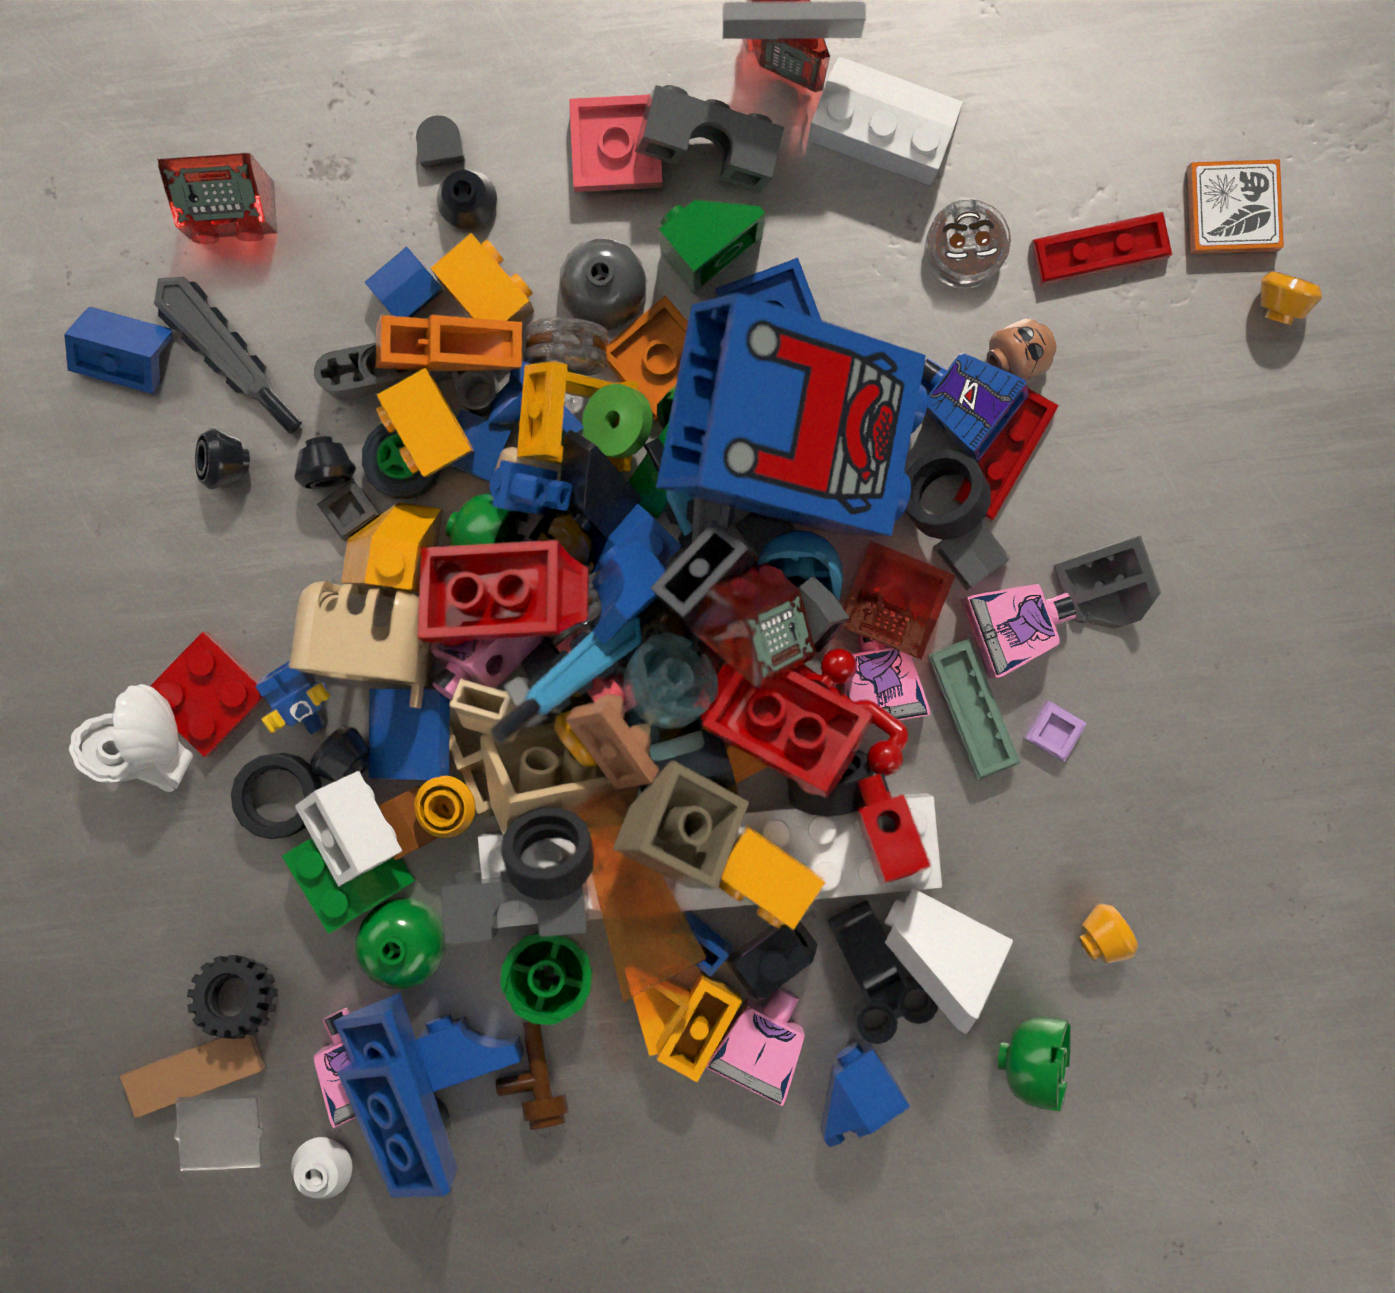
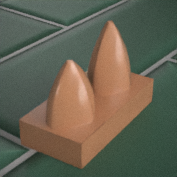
M610 694L600 697L593 704L573 708L566 721L616 790L650 784L659 772L649 757L651 747L650 725L639 724L629 729L623 720L624 706L622 696Z

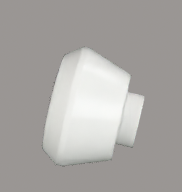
M317 1137L303 1143L295 1152L291 1162V1175L296 1187L302 1194L314 1199H329L338 1195L348 1185L352 1176L353 1165L349 1152L340 1142L328 1137Z

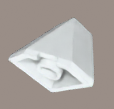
M912 888L905 903L896 899L885 921V924L892 927L885 943L959 1031L967 1034L980 1015L1013 940Z

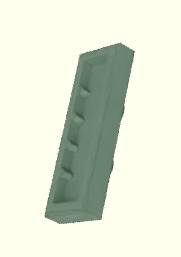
M965 639L928 654L927 658L976 779H983L1020 764L971 639Z

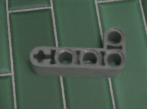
M376 343L323 354L314 366V377L316 382L331 396L338 399H352L381 393L421 370L391 369L385 376H374L373 367L376 363ZM338 368H342L347 372V374L340 376V384H336L331 380V378L337 376ZM496 370L430 371L435 382L453 378L457 398L467 411L478 416L490 415L492 404L500 391ZM361 372L362 376L364 377V380H362L355 373ZM478 383L488 385L489 395L483 402L472 403L468 400L469 390Z

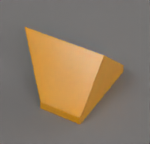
M634 958L626 961L625 972L648 1054L652 1056L660 1052L688 1009L690 989Z

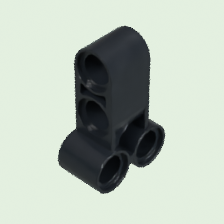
M867 900L827 919L864 996L857 1003L853 1014L856 1028L863 1039L874 1044L889 1041L897 1031V1019L902 1016L907 1021L915 1024L926 1023L934 1018L938 1011V1005L927 992V1000L922 1008L909 1010L905 1007V997L911 990L924 989L913 976L905 977L894 953L885 943L887 938ZM880 1009L887 1014L884 1026L876 1030L866 1028L863 1025L865 1015L870 1010Z

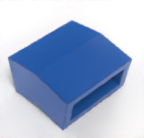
M407 246L364 282L391 315L399 317L415 316L443 292L442 287Z
M460 409L457 420L475 451L449 466L489 483L511 430L499 424H490L488 419Z
M693 910L684 912L671 929V933L666 941L710 977L727 959L733 946L729 938ZM683 929H684L685 931H687L690 935H692L695 939H697L700 943H702L704 946H706L709 950H711L715 955H713L712 953H710L707 949H705V948H704L702 945H700L697 941H695V940H694L693 938H691L688 934H686V933L683 931Z

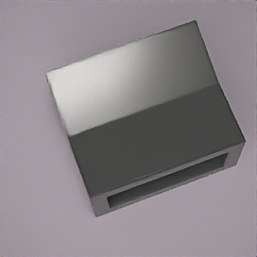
M983 521L969 533L959 538L941 540L933 546L966 590L973 588L1010 559V556Z
M814 576L801 585L789 599L790 605L794 607L795 603L793 604V600L799 596L800 608L797 606V611L803 612L809 633L805 643L808 645L807 642H810V646L813 649L812 653H806L805 650L807 649L804 647L803 656L820 652L850 618L835 596ZM799 644L794 645L793 647H796L797 653H800Z

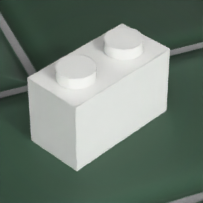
M359 771L314 791L295 805L338 887L402 852L394 829L386 822L375 802V796L371 787L365 783Z

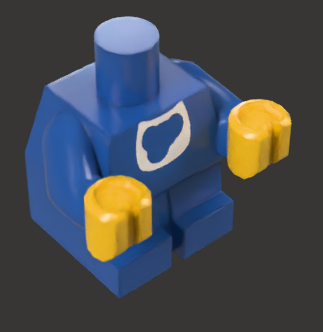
M289 660L261 677L255 686L272 708L261 721L270 733L276 732L278 728L281 729L285 725L292 727L301 721L308 732L313 734L325 726L317 711L330 698V694L327 691L326 684L322 681L316 682L314 675L290 669Z

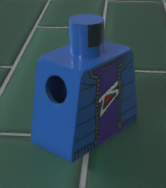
M965 353L959 354L948 369H945L930 358L925 360L921 384L930 391L926 414L955 444L978 463L1029 396L1027 381Z

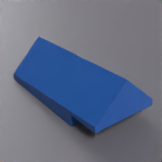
M397 993L333 1021L351 1061V1064L342 1068L337 1073L390 1197H443L451 1191L458 1167L401 993Z

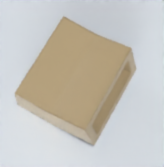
M462 679L458 683L450 704L458 713L462 727L491 735V727L517 707L508 692ZM516 732L512 737H510L508 741L513 742L518 732Z

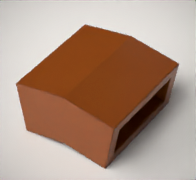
M420 785L378 806L386 822L394 829L397 842L402 849V852L394 856L395 860L439 838L426 832L416 818L414 803L417 792L421 788Z

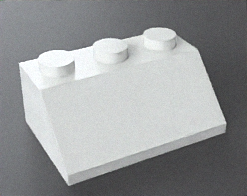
M839 56L827 79L811 121L808 141L931 186L955 127L962 101Z

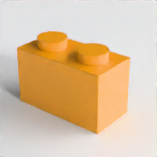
M470 233L430 268L438 281L471 318L522 322L534 312V308L528 299L533 294L532 290L517 273L511 277L507 275L499 265L504 261L503 257L487 239L480 244L473 234Z
M426 368L377 394L382 406L376 409L377 414L389 433L397 430L405 446L399 449L412 473L420 470L423 477H429L475 451L433 376Z
M746 825L732 846L720 878L722 880L718 887L739 902L746 896L758 904L760 907L756 913L779 929L785 923L794 929L826 882L819 874Z
M701 970L690 990L689 1007L657 1054V1061L698 1082L742 1003L741 991L714 976L710 977Z

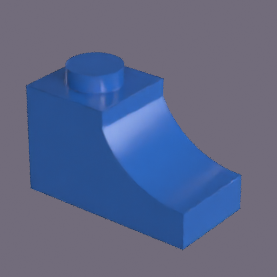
M637 538L622 550L617 545H614L598 561L597 565L602 570L591 582V585L597 590L601 601V617L598 625L592 632L604 644H607L657 598L651 590V586L668 570Z
M451 1014L434 1018L425 1023L427 1029L423 1030L416 1039L433 1092L519 1063L524 1054L519 1035L509 1038L486 1036L474 1030L468 1024L466 1016L455 1020L452 1019Z

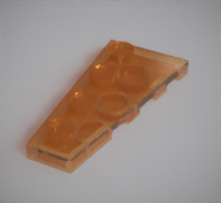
M617 793L581 812L578 816L585 821L591 835L594 851L592 877L623 1001L626 1002L706 959V954L665 877L612 850L628 812V808L620 793Z

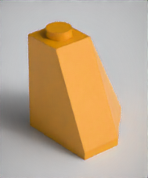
M402 502L394 504L347 539L341 583L370 588L373 586L382 587L386 590L397 592L398 590H405L419 595L421 548L438 546L443 509Z

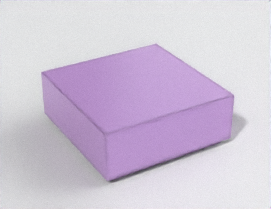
M1045 700L1023 739L1058 760L1065 762L1087 723L1054 703Z

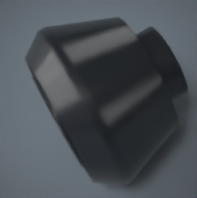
M457 170L449 174L440 184L437 192V206L442 217L450 225L460 229H475L487 223L493 216L497 206L496 189L491 180L477 170Z
M209 428L200 434L195 449V469L199 482L208 489H216L239 481L241 475L248 472L250 464L249 450L247 447H242L239 438L216 428Z
M320 436L305 441L306 447L298 452L294 476L295 480L306 489L327 488L346 483L352 479L356 471V465L341 443L333 442L330 436Z
M341 726L335 730L310 760L312 772L333 782L357 771L362 775L370 764L365 759L369 750L358 729L354 726Z

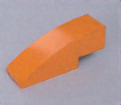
M381 315L376 323V368L422 370L426 368L429 371L521 369L522 322L430 315L428 319Z

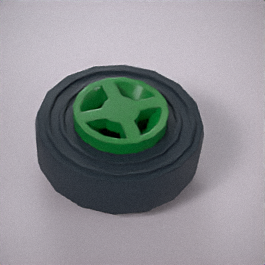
M382 423L368 435L362 448V467L367 480L379 492L394 499H411L424 494L436 483L441 470L429 477H423L420 470L412 473L399 449L405 446L397 430L389 433Z

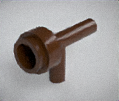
M524 1022L522 1025L530 1073L498 1078L495 1084L496 1092L501 1097L533 1091L534 1099L521 1103L524 1121H529L530 1130L566 1123L565 1114L569 1112L566 1094L552 1096L541 1024Z

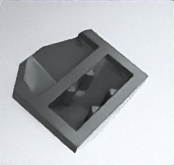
M1141 535L1095 549L1054 565L1064 593H1068L1074 603L1076 610L1075 622L1090 623L1114 629L1142 620L1161 594Z

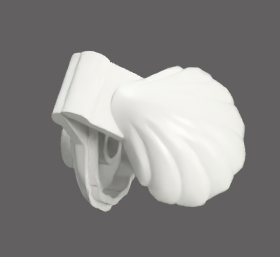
M142 684L129 686L125 692L119 694L113 714H102L99 717L86 719L80 727L72 732L71 744L69 746V752L76 768L99 783H119L137 778L159 786L160 789L167 792H172L178 788L193 759L192 752L185 749L178 741L177 725L168 701L151 686ZM105 752H112V753H115L116 755H109V754H106Z

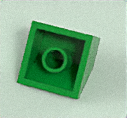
M693 200L685 208L681 204L677 205L660 222L662 224L659 228L661 255L695 294L762 239L765 212L760 206Z
M312 837L282 855L283 860L328 934L416 881L403 857L397 860L392 857L383 864L338 887Z

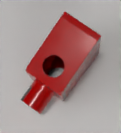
M884 773L858 781L857 784L865 807L859 809L856 815L880 886L930 868V861L904 794L892 798ZM882 816L891 817L896 831L893 833L881 831L877 819Z

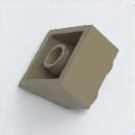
M675 761L669 762L629 807L612 850L687 888L716 889L749 802Z

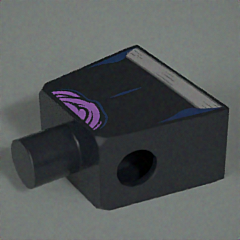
M801 921L798 922L794 929L785 923L779 929L768 924L729 953L725 962L748 994L758 1000H762L814 961L818 944Z

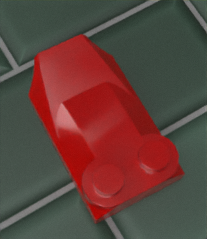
M558 540L421 548L418 639L423 643L439 642L445 646H456L466 640L560 634L567 628L588 619V567L570 556Z
M752 649L748 651L745 658L732 664L723 665L695 708L702 719L703 729L796 781L798 786L806 793L821 795L826 798L839 783L861 746L873 720V713L786 667L773 672L772 668L768 666L767 670L769 668V673L763 678L761 667L763 665L765 668V663L758 661L757 653ZM772 660L773 666L779 664Z

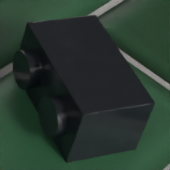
M714 520L651 586V590L666 610L696 634L752 575L758 566L749 548Z

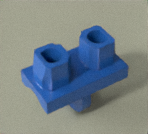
M501 460L500 467L493 472L490 479V492L494 498L492 506L549 516L551 508L565 511L568 509L572 484L557 481L558 471Z

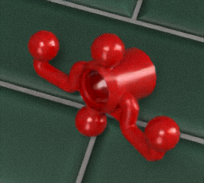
M749 623L744 625L741 630L729 632L723 638L720 651L727 663L732 664L745 658L750 649L756 651L752 639L756 633V628L753 627L754 631H752ZM793 646L779 653L786 658L781 662L798 654ZM839 648L828 651L821 661V675L802 663L801 658L784 666L873 713L871 723L890 737L888 740L878 741L870 747L867 753L868 766L874 774L884 773L885 777L895 775L903 765L902 751L908 743L909 735L906 726L875 702L866 699L854 702L836 687V684L849 682L857 671V662L849 651Z

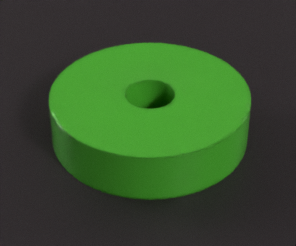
M609 384L596 391L589 399L582 419L584 437L595 443L606 456L616 459L627 458L637 453L648 440L653 422L652 410L647 398L640 391L622 384ZM617 416H620L619 424L615 427V420Z

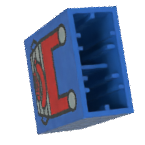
M740 293L692 304L656 488L838 535L892 536L894 522L902 516L910 499L911 484L904 469L911 434L920 426L927 409V391L921 384L926 355Z

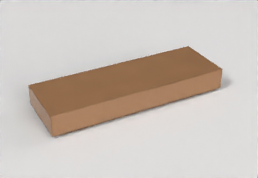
M246 1035L245 1038L213 1039L125 1072L120 1078L134 1117L138 1118L261 1072L266 1067L255 1036Z

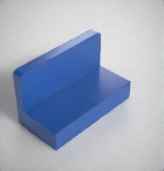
M88 307L64 333L67 370L153 394L160 385L159 355L172 340V329L94 307Z

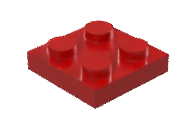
M204 631L150 685L170 704L178 733L204 758L210 757L265 700L255 687L259 681L209 632Z

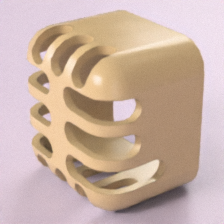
M328 581L310 584L302 591L298 600L289 668L318 676L412 686L410 707L421 708L424 688H429L433 653L431 652L432 642L423 643L418 639L419 597L405 590L394 592L374 586L367 589L355 584L335 585ZM350 595L357 596L364 601L362 613L352 615L349 612L348 603ZM378 599L386 600L390 604V620L384 627H379L374 623Z

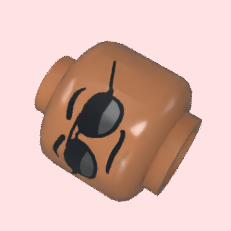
M1025 318L993 333L989 341V352L986 355L987 363L1027 381L1049 370L1056 353V341L1053 333L1046 325Z

